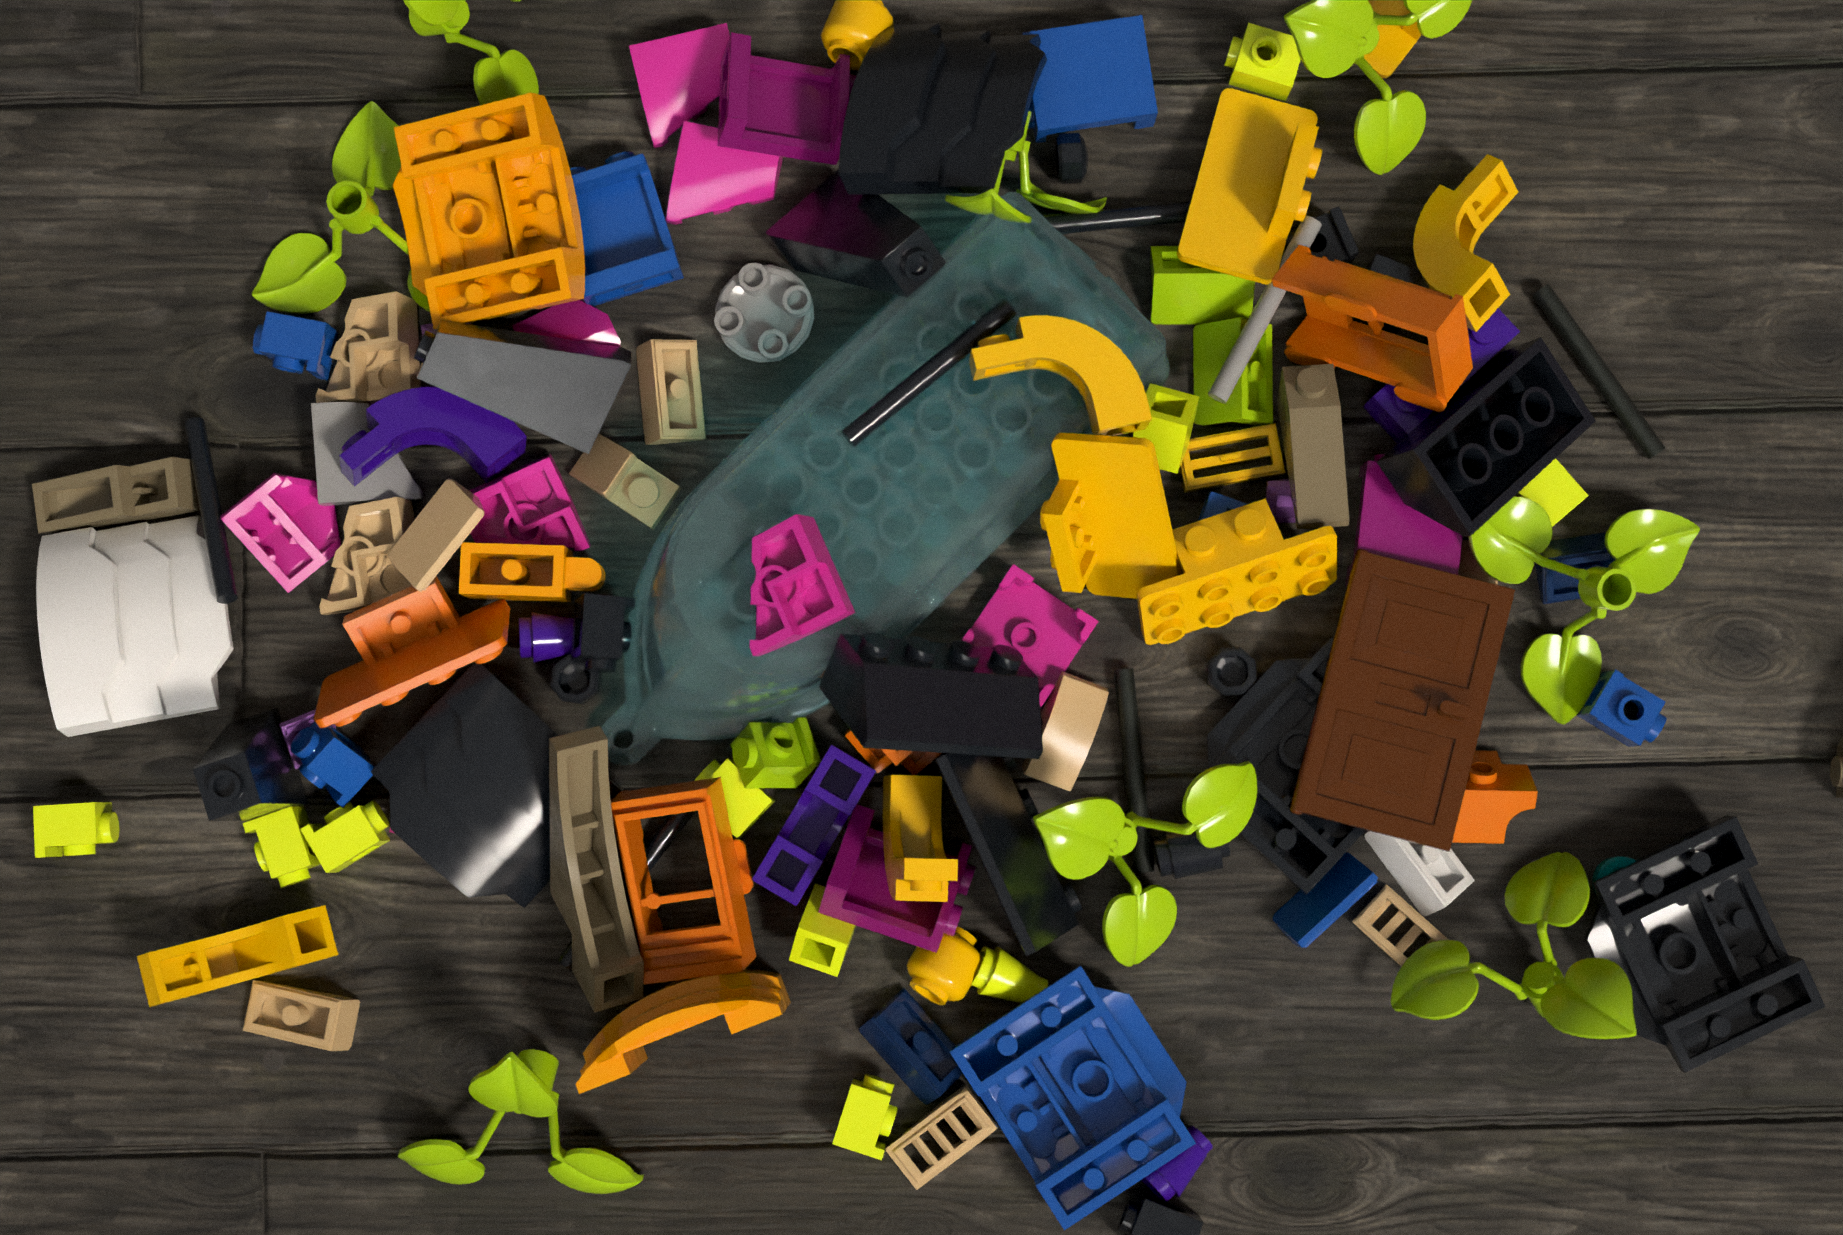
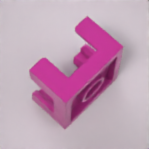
M1013 564L999 584L997 591L961 641L970 643L973 646L992 648L1001 644L1012 647L1020 652L1023 656V661L1038 677L1041 708L1054 689L1061 672H1065L1099 621L1078 607L1076 610L1072 609L1033 582L1034 578Z

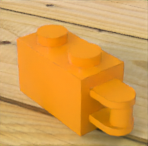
M463 542L461 544L459 594L469 599L571 602V591L593 592L600 589L606 580L605 570L599 563L591 558L573 557V552L564 545Z

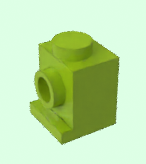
M797 717L793 723L749 722L730 744L733 761L738 767L744 788H797L821 762L806 717Z

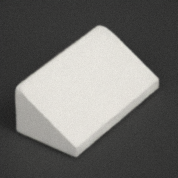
M1371 831L1366 832L1364 835L1374 852L1423 916H1428L1445 908L1475 881L1451 848L1450 852Z

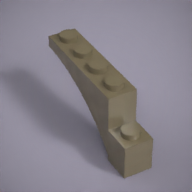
M600 726L549 738L550 894L572 933V972L595 1013L642 999L644 961L639 953L627 905L615 840L608 772V738Z

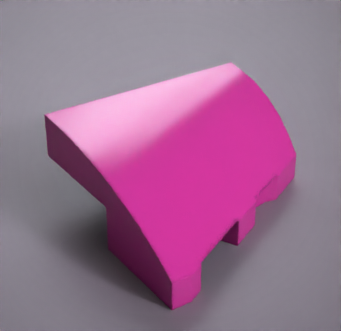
M727 23L629 46L654 148L662 147L668 143V137L683 126L684 121H689L690 119L695 121L707 111L708 104L720 96L721 61L730 38Z
M684 121L673 171L666 222L677 225L683 223L682 219L710 212L716 215L731 211L737 205L745 203L755 205L774 200L783 157L717 146L718 128Z
M551 454L469 490L479 497L485 514L470 533L475 543L564 545L567 548H574V551H583L590 548L591 544Z
M795 514L752 538L751 562L755 566L756 577L751 586L750 605H756V639L750 640L749 648L753 656H761L784 647L856 613L814 517Z

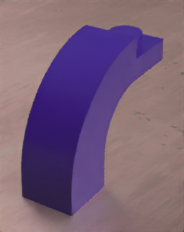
M419 387L391 394L366 408L367 427L371 431L367 433L365 430H361L350 437L342 446L341 451L343 453L339 455L341 473L355 487L400 451L417 445H437L459 454L488 483L525 453L527 436L508 418L438 387Z

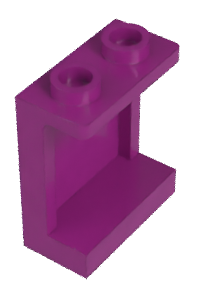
M731 32L721 61L717 146L837 165L847 105L856 75L850 74V55L839 54L835 66L831 69L751 55V36Z
M1385 454L1374 455V461H1366L1361 465L1359 477L1362 478L1353 562L1357 549H1365L1372 554L1458 575L1462 536L1404 504L1377 464V461ZM1353 563L1347 567L1345 587L1348 585Z
M856 804L827 881L818 913L937 953L943 934L954 936L963 910V906L954 904L957 893L967 895L976 866L967 864L972 845L962 842L957 856L945 854L947 859H958V880L948 881V902L895 901L889 892L886 878L883 832L870 828L875 810Z

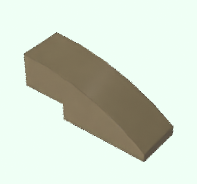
M169 457L133 466L113 465L32 484L38 534L60 533L88 527L114 526L200 510L191 459Z

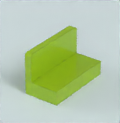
M1151 246L1152 299L1150 316L1153 324H1205L1240 317L1248 319L1253 310L1254 281L1184 263L1177 257L1178 246Z
M1240 317L1199 324L1193 328L1194 395L1199 396L1194 419L1195 424L1203 426L1226 422H1237L1254 426L1273 424L1272 324L1267 326L1226 404L1214 400L1208 395V392L1248 319Z

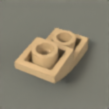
M1061 672L1041 712L1043 721L1041 726L1043 752L1039 759H1025L1022 765L1024 775L1071 792L1098 729L1109 695L1107 688L1066 672Z

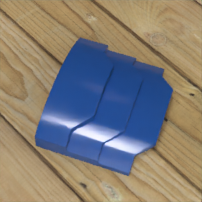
M1078 966L1039 993L1034 994L1003 1016L988 1023L949 1049L950 1054L977 1096L981 1097L1034 1179L1035 1186L1064 1231L1196 1144L1180 1119L1186 1080L1130 994L1094 987L1081 966Z

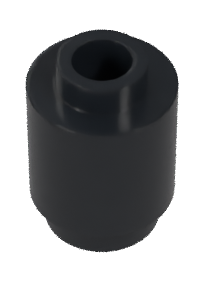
M1163 831L1162 835L1152 837L1154 854L1161 877L1173 874L1174 879L1223 869L1222 858L1230 856L1229 843L1214 848H1207L1198 841L1196 831L1190 835Z

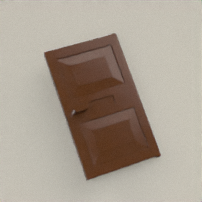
M1357 549L1293 794L1290 812L1297 815L1303 813L1450 852L1515 589L1372 554L1365 549Z

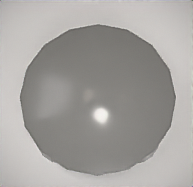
M748 263L721 290L715 308V327L725 345L739 357L757 363L780 361L795 353L809 337L815 319L813 298L805 283L790 270L771 264Z

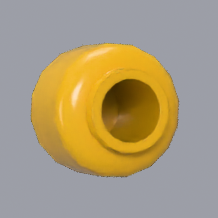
M836 0L821 32L822 43L827 50L828 56L836 63L839 54L850 55V70H859L874 40L882 31L894 25L893 17L881 0Z
M957 926L954 936L943 934L937 953L917 946L907 962V971L912 978L910 986L918 994L938 1005H945L947 1000L953 1002L962 1000L972 986V981L983 960L980 953L974 947L977 942L976 938L968 931Z

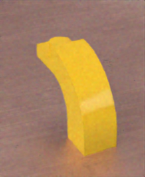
M1489 154L1480 161L1454 191L1443 185H1439L1420 213L1413 240L1415 261L1429 288L1450 295L1452 298L1455 294L1462 295L1467 328L1475 332L1481 328L1510 295L1494 264L1473 254L1480 235L1518 193L1503 161Z
M1049 315L1019 317L1015 328L1016 340L1010 341L1007 334L995 335L980 340L978 342L979 347L971 349L968 361L973 381L1028 369L1048 370L1066 378L1083 397L1093 435L1116 436L1145 430L1152 420L1144 386L1131 361L1109 338L1083 323Z
M887 775L883 778L884 861L889 892L895 901L948 902V881L958 880V859H947L943 847L941 826L942 776Z
M326 905L219 935L137 956L148 1004L149 1007L337 956L338 951Z

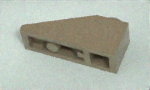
M1318 364L1282 367L1277 407L1297 529H1310L1324 526H1348L1350 520L1341 406L1334 365Z

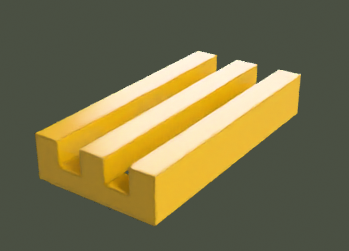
M1276 423L1190 439L1179 468L1180 473H1182L1184 493L1283 475L1285 469ZM1267 437L1268 446L1190 460L1189 451ZM1271 457L1272 465L1194 479L1193 471Z

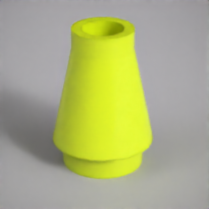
M984 946L979 953L983 960L971 984L977 988L978 994L1022 1003L1048 987L1047 979L1038 976L1002 948L996 947L993 950Z

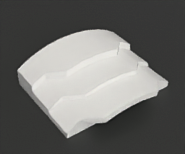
M199 515L154 524L143 522L96 531L93 527L42 536L39 546L36 577L37 621L44 677L57 730L67 737L220 709L217 672L225 663L234 647L228 605L218 603L216 599L206 540L203 535L202 518Z

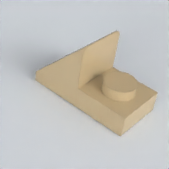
M598 434L590 453L583 452L569 473L570 476L652 530L655 529L681 490L680 486L639 460L631 451L601 434Z

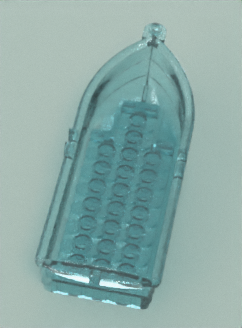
M1009 192L1001 196V198L1021 213L1032 216L1031 223L1010 222L999 219L993 214H978L939 252L947 263L909 297L894 295L695 487L665 524L641 570L633 594V598H636L635 609L630 611L627 622L631 623V642L628 652H624L626 702L601 727L608 738V760L610 762L623 766L634 764L641 760L662 738L679 740L735 738L749 722L791 723L797 717H805L826 706L830 702L820 690L819 685L841 633L864 635L866 632H874L887 638L905 639L935 609L942 606L946 598L964 580L967 581L980 564L1052 495L1059 481L1051 447L1056 434L1077 433L1093 435L1083 397L1070 381L1052 371L1028 369L973 381L968 361L970 354H968L855 448L846 440L841 432L1002 299L1007 300L1011 304L1017 315L992 336L1007 334L1010 341L1016 340L1015 328L1019 317L1049 315L1075 320L1099 331L1122 350L1136 369L1144 386L1145 393L1150 383L1163 386L1167 381L1170 365L1166 356V340L1163 334L1138 311L1125 292L1110 276L1105 278L1095 268L1097 263L1055 229L1021 194ZM795 514L814 517L856 613L761 656H753L749 648L750 640L756 639V605H750L751 586L756 577L755 566L751 562L752 538ZM622 731H629L633 735V742L626 749L618 748L615 743L616 736Z

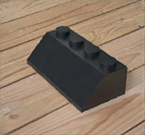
M1540 337L1501 352L1452 396L1443 412L1434 411L1380 458L1377 464L1405 505L1461 536L1468 537L1472 536L1595 423L1596 420Z
M866 632L864 635L840 634L819 688L863 748L1029 759L1040 758L1043 752L1038 677L1023 661L1022 654L1016 649L1001 644L996 645L994 648L973 646L970 643L959 640L953 641L952 644L930 642L917 636L909 637L908 640L887 638L874 632Z

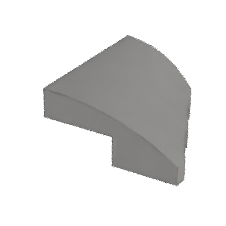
M311 403L318 504L321 506L365 503L392 497H400L410 501L423 500V491L415 483L403 463L400 453L390 458L355 487L341 473L339 455L343 453L341 451L342 446L357 432L365 430L368 433L371 431L367 427L366 408L371 406L368 403Z

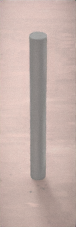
M1306 215L1304 221L1300 222L1282 255L1279 269L1298 245L1311 247L1322 226L1318 220ZM1272 282L1266 285L1208 392L1211 398L1226 404L1283 299L1286 290L1274 287Z

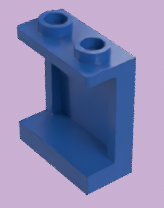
M1142 15L1022 33V35L1039 34L1041 40L1039 49L1045 53L1047 58L1029 107V111L1032 113L1028 129L1034 130L1036 143L1046 142V137L1049 134L1133 122L1134 129L1154 127L1158 110Z
M633 152L618 153L605 160L606 165L587 171L585 167L570 168L578 202L584 244L585 294L583 300L586 304L593 307L684 278L654 180L644 154L634 156Z

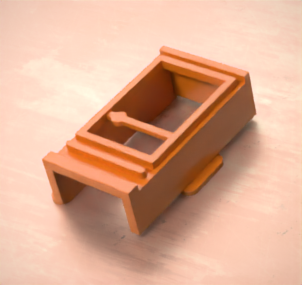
M1302 245L1297 246L1272 278L1274 287L1301 295L1304 299L1307 316L1287 340V348L1284 351L1286 357L1296 364L1302 366L1333 364L1334 368L1337 366L1395 386L1394 392L1400 399L1436 412L1444 411L1449 400L1473 369L1462 295L1455 294L1452 298L1450 295L1336 259L1329 261L1326 256L1320 258L1311 255L1310 248ZM1352 317L1367 321L1368 325L1353 321ZM1384 323L1427 336L1429 345L1382 330Z
M721 777L620 792L611 800L612 817L640 954L644 961V985L743 972L756 958L744 897L745 894L752 890L753 881L746 845L742 840L733 839ZM698 811L713 888L660 896L658 893L653 892L640 819ZM715 897L720 923L663 931L657 908L661 904Z

